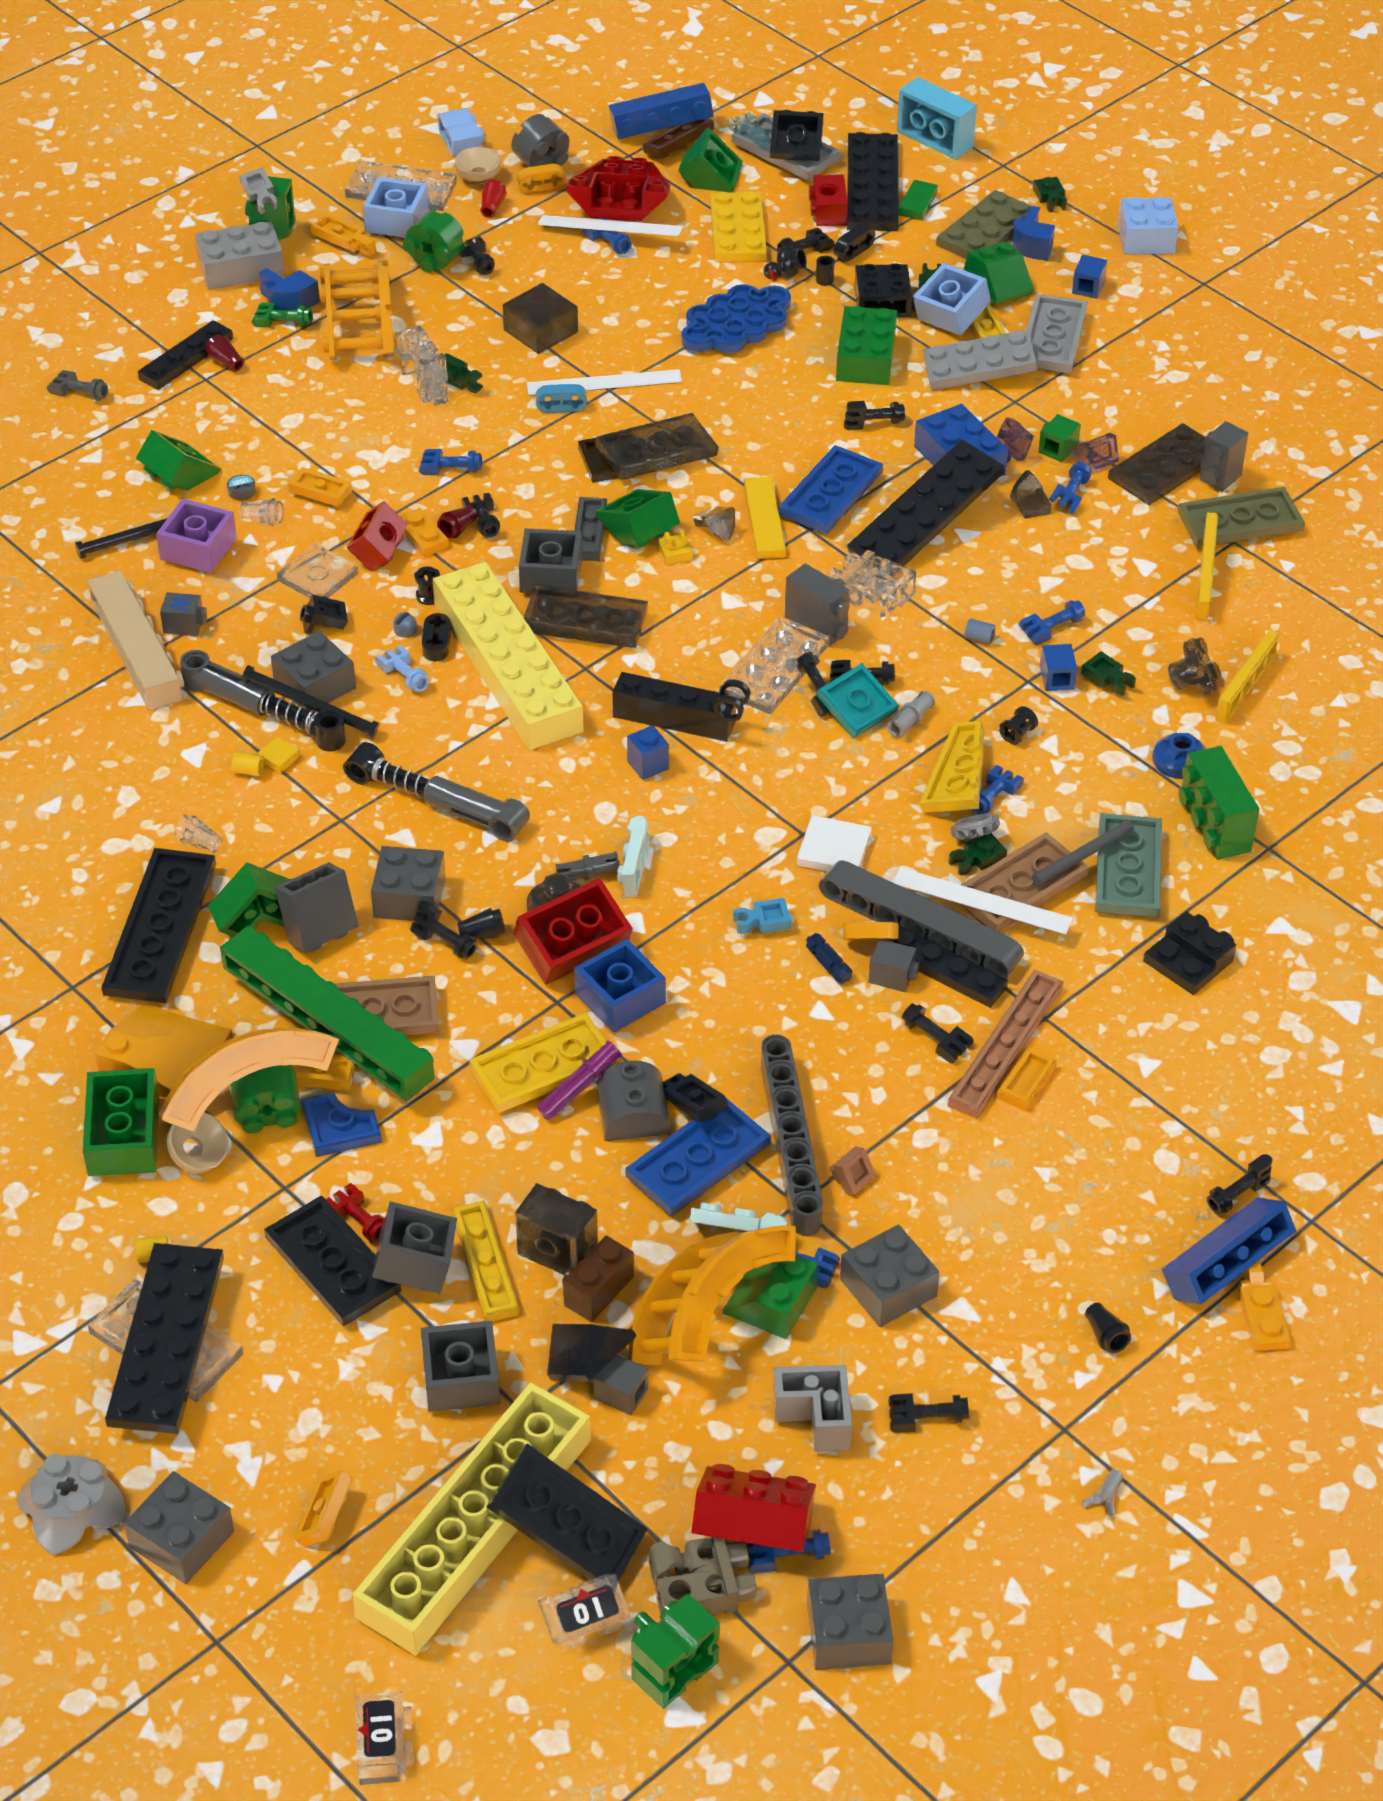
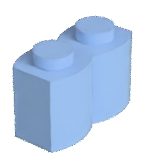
M467 108L437 114L438 130L452 156H457L459 152L467 148L482 147V143L485 142L483 129L481 127L478 128L475 115L470 114Z

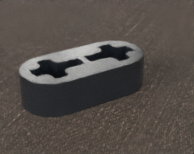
M865 224L856 226L836 241L833 249L834 255L846 262L852 260L871 247L875 240V231Z
M434 613L425 618L422 652L425 659L429 661H441L449 654L451 625L449 617L445 614Z

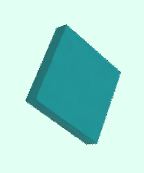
M863 663L818 689L816 693L820 701L853 739L896 713L900 707Z

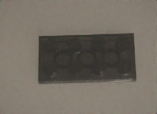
M693 413L597 436L595 446L621 480L717 456L719 449L718 445Z
M1182 423L1111 468L1108 473V479L1147 505H1151L1201 472L1200 462L1204 455L1205 446L1203 442L1205 436Z
M535 585L524 619L534 634L636 648L647 615L648 601Z

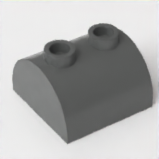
M625 1061L612 1065L601 1074L602 1078L597 1080L596 1087L604 1141L671 1134L667 1102L663 1090V1079L657 1067L643 1061Z

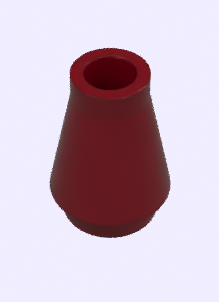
M214 335L209 339L205 347L209 358L229 367L234 372L242 368L244 359L238 354L227 337Z
M467 505L463 508L444 512L437 521V527L447 538H458L477 519V511L473 506Z

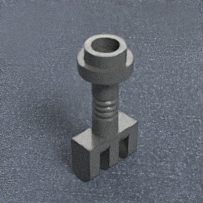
M62 370L47 386V391L50 394L65 396L69 390L89 393L92 400L98 401L106 398L108 385L98 378H94L91 383L78 381L75 372Z

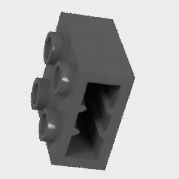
M805 563L786 577L784 621L826 647H830L836 641L843 639L848 632L850 590Z
M330 862L275 887L288 941L304 952L315 951L322 944L332 939L342 938L349 931L359 927L346 872Z

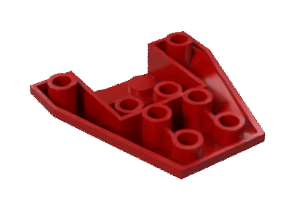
M609 156L607 159H602L569 178L566 184V192L591 218L642 221L668 197L670 184L653 162H647L645 158L622 160L619 156Z

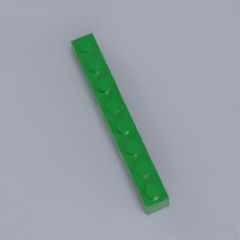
M248 925L220 946L223 969L307 1030L321 1032L339 1039L335 1049L337 1052L406 1102L435 1079L434 1059L428 1050L422 1047L419 1048L409 1041L403 1032L395 1031L379 1015L367 1011L357 999L349 998L333 982L324 980L316 974L312 967L303 965L296 960L287 949H281L271 942L266 934L259 933Z

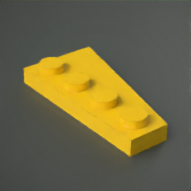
M981 721L953 724L919 805L923 813L979 809L985 728Z

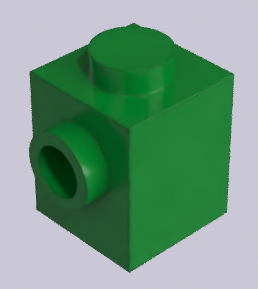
M1057 414L1050 422H1046L1041 429L1038 453L1063 462L1079 445L1081 424Z

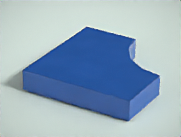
M334 1092L301 1099L316 1157L382 1142L374 1110L360 1111L348 1108L338 1100Z

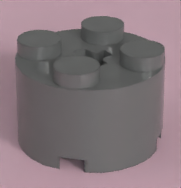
M543 114L533 115L520 125L523 129L519 135L515 132L511 144L512 151L528 167L547 164L562 166L566 163L570 143L569 136L549 117H545Z

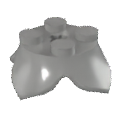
M50 1455L44 1461V1466L30 1478L18 1494L19 1509L23 1514H30L32 1516L33 1531L37 1541L52 1556L72 1548L80 1541L84 1530L89 1526L106 1529L127 1519L124 1497L118 1486L107 1476L108 1470L106 1466L98 1460L82 1456Z

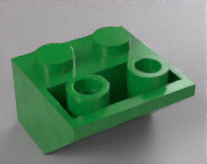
M268 176L274 187V193L272 194L277 199V209H274L270 203H265V213L261 214L257 209V199L251 202L247 200L245 215L249 217L248 225L272 221L279 241L290 236L296 223L292 179Z

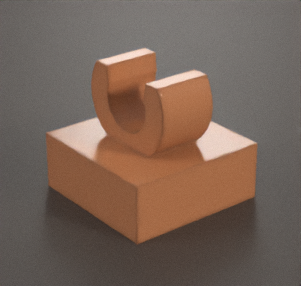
M858 1146L852 1148L839 1161L829 1167L834 1179L840 1181L844 1192L855 1195L876 1176L865 1148Z

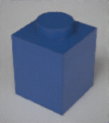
M1082 255L1074 271L1072 294L1097 299L1105 282L1107 260Z
M1072 644L1042 645L1040 671L1045 691L1075 689L1077 664Z
M654 725L627 736V762L642 780L669 769V743Z

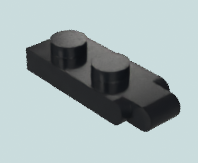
M678 1073L663 1082L666 1099L701 1123L714 1119L719 1112L729 1107L724 1094L693 1074L685 1077Z

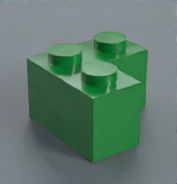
M246 862L208 904L219 932L234 937L248 925L254 929L262 919L285 927L275 887L291 879Z

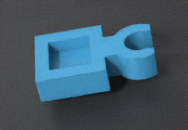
M784 897L754 902L753 910L747 908L733 910V921L737 922L738 934L749 933L753 928H759L760 934L792 928V919Z

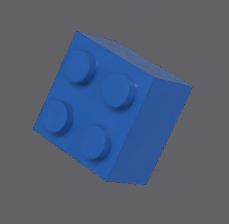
M628 939L574 968L575 994L613 1033L666 1003V977Z

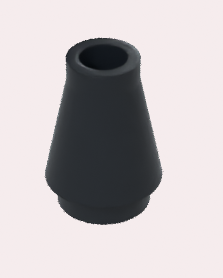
M490 907L464 921L457 922L460 936L469 933L474 939L499 938L500 934L506 933L500 908L492 910Z
M1099 1302L1091 1304L1086 1309L1085 1317L1089 1321L1101 1349L1107 1350L1110 1353H1118L1129 1345L1131 1341L1130 1328L1125 1322L1108 1311Z

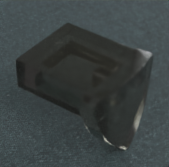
M1026 470L1013 486L1010 498L1012 501H1015L1024 519L1051 514L1052 505L1044 493L1040 481L1031 471Z
M715 506L692 515L695 526L707 527L714 536L722 541L728 542L731 540L735 528L734 507Z

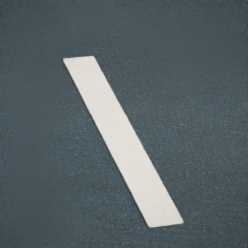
M542 215L537 224L679 236L683 226L550 215Z
M676 369L527 382V389L529 395H535L538 388L544 385L579 384L586 390L676 383L682 382L680 370Z
M904 868L899 869L893 883L902 887L1062 934L1067 933L1073 919L1072 917Z

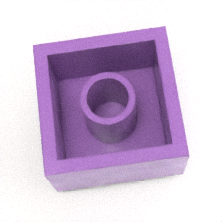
M182 498L156 533L160 559L212 573L237 539L234 512Z

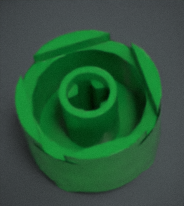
M429 210L406 232L403 248L420 265L424 272L431 273L444 269L465 247V242L463 243L462 238L464 235L462 226L447 212L441 214L435 212L437 210Z
M292 1065L262 1068L229 1085L234 1119L243 1126L245 1132L257 1133L264 1126L271 1125L286 1128L293 1126L297 1122L296 1116L301 1110L296 1072Z

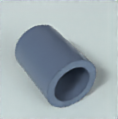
M970 618L965 628L964 637L991 644L995 635L996 625Z

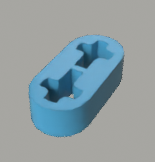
M579 384L544 385L538 388L535 394L537 408L546 413L577 412L587 406L586 389ZM572 396H578V400H572ZM545 397H551L550 401H545Z

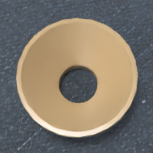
M467 148L459 152L455 157L457 173L468 182H473L477 185L485 184L487 180L493 178L500 170V156L490 148Z
M203 1113L194 1132L176 1125L171 1126L167 1135L168 1152L172 1160L180 1168L192 1173H205L216 1168L225 1159L229 1148L228 1134L219 1120L212 1115ZM192 1139L199 1144L201 1148L199 1156L192 1157L185 1152L183 1148L185 1140Z

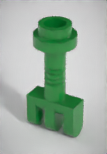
M263 302L259 304L252 319V324L256 327H271L273 320L297 321L299 326H307V324L312 323L313 311L312 308H308L306 305H299L297 310H277L275 303Z

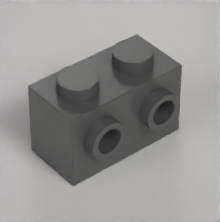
M1227 421L1223 422L1214 431H1210L1203 442L1205 449L1200 462V480L1223 492L1241 477L1249 432Z

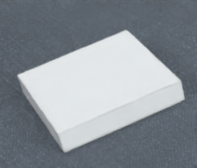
M812 815L797 856L796 866L828 872L837 861L844 860L861 868L871 837L872 827Z

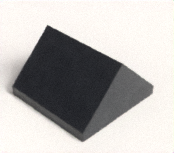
M552 1324L547 1375L550 1380L590 1381L637 1335L634 1330L594 1324Z

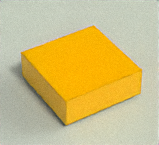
M275 737L257 755L264 757L265 766L281 774L300 757V750L288 742Z

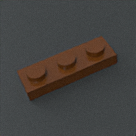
M705 118L677 125L643 143L644 153L657 159L666 158L675 150L685 148L688 143L698 139L708 127L714 130V122L712 119Z

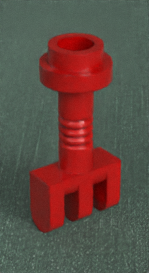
M352 1183L344 1187L346 1194L341 1190L334 1193L335 1201L330 1197L326 1199L341 1217L349 1214L363 1226L362 1234L367 1240L371 1242L379 1241L384 1217L380 1214L371 1216L360 1206L365 1202L364 1195Z

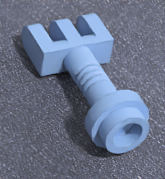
M400 645L395 648L396 654L389 650L385 652V657L382 655L375 657L377 666L386 674L394 670L399 671L406 678L405 684L411 691L421 692L428 687V674L421 668L413 669L408 665V663H411L410 652Z

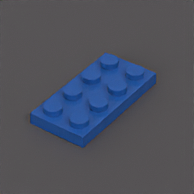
M834 445L779 505V515L828 534L881 475L883 463Z
M727 1099L729 1107L719 1112L714 1119L701 1123L694 1118L625 1168V1176L670 1216H673L771 1144V1135L730 1100Z

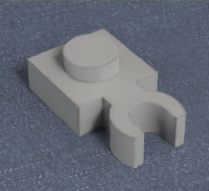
M263 167L239 176V183L249 201L257 199V209L261 214L265 213V203H270L274 209H277V199L272 194L274 193V187Z

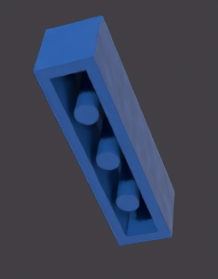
M704 82L608 105L612 128L618 139L714 117L710 92Z
M1256 1197L1161 1270L1173 1298L1196 1304L1204 1303L1294 1234L1297 1230L1285 1201Z

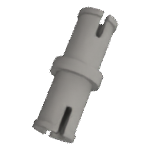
M921 691L912 702L905 703L900 708V713L887 724L889 733L894 737L899 735L900 738L911 726L917 725L923 719V714L935 705L934 696L928 691Z

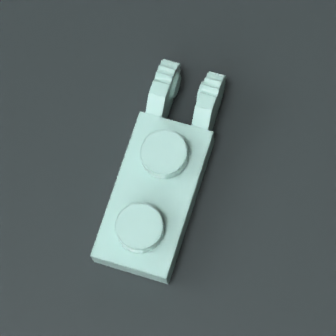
M640 815L633 817L629 821L627 829L631 837L629 843L624 844V865H619L618 884H623L624 897H636L638 895L650 841L647 831L648 822L646 817L644 818Z
M701 1203L700 1209L691 1208L690 1220L694 1223L742 1231L789 1224L787 1219L780 1215L767 1213L761 1218H754L755 1211L735 1208L734 1214L722 1213L720 1205Z

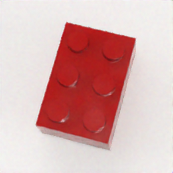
M598 878L518 916L513 935L544 984L547 985L574 972L576 966L625 939L629 940L633 928L601 878Z
M715 1464L713 1467L707 1466L696 1491L691 1533L803 1552L811 1527L816 1484L808 1483L807 1479L799 1476H789L786 1479L772 1477L769 1472L763 1470H752L749 1473L736 1471L734 1467L727 1464Z

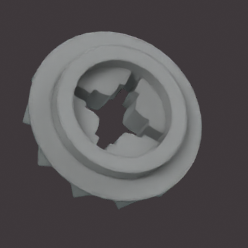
M990 813L962 818L956 821L955 825L950 828L952 837L963 840L988 835L999 828L1000 820L998 816H992Z

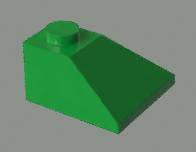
M708 127L683 156L678 172L685 181L689 182L696 189L730 193L735 188L743 161Z

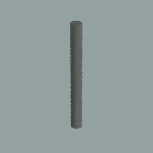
M1129 820L1124 821L1032 875L1033 882L1039 886L1134 830L1132 822Z

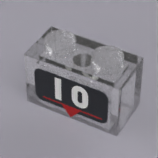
M612 1573L604 1574L538 1600L552 1644H564L565 1649L587 1642L585 1635L599 1630L601 1635L617 1631L622 1628L621 1621L631 1618L616 1574Z
M402 1691L355 1695L359 1784L407 1781L406 1766L414 1765L413 1742H405V1730H412L411 1706H404Z

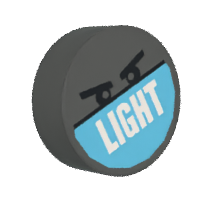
M236 475L230 478L227 483L228 494L235 500H247L256 493L255 480L251 476Z

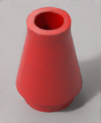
M491 179L482 186L480 212L485 217H493L507 195L505 185L499 180Z

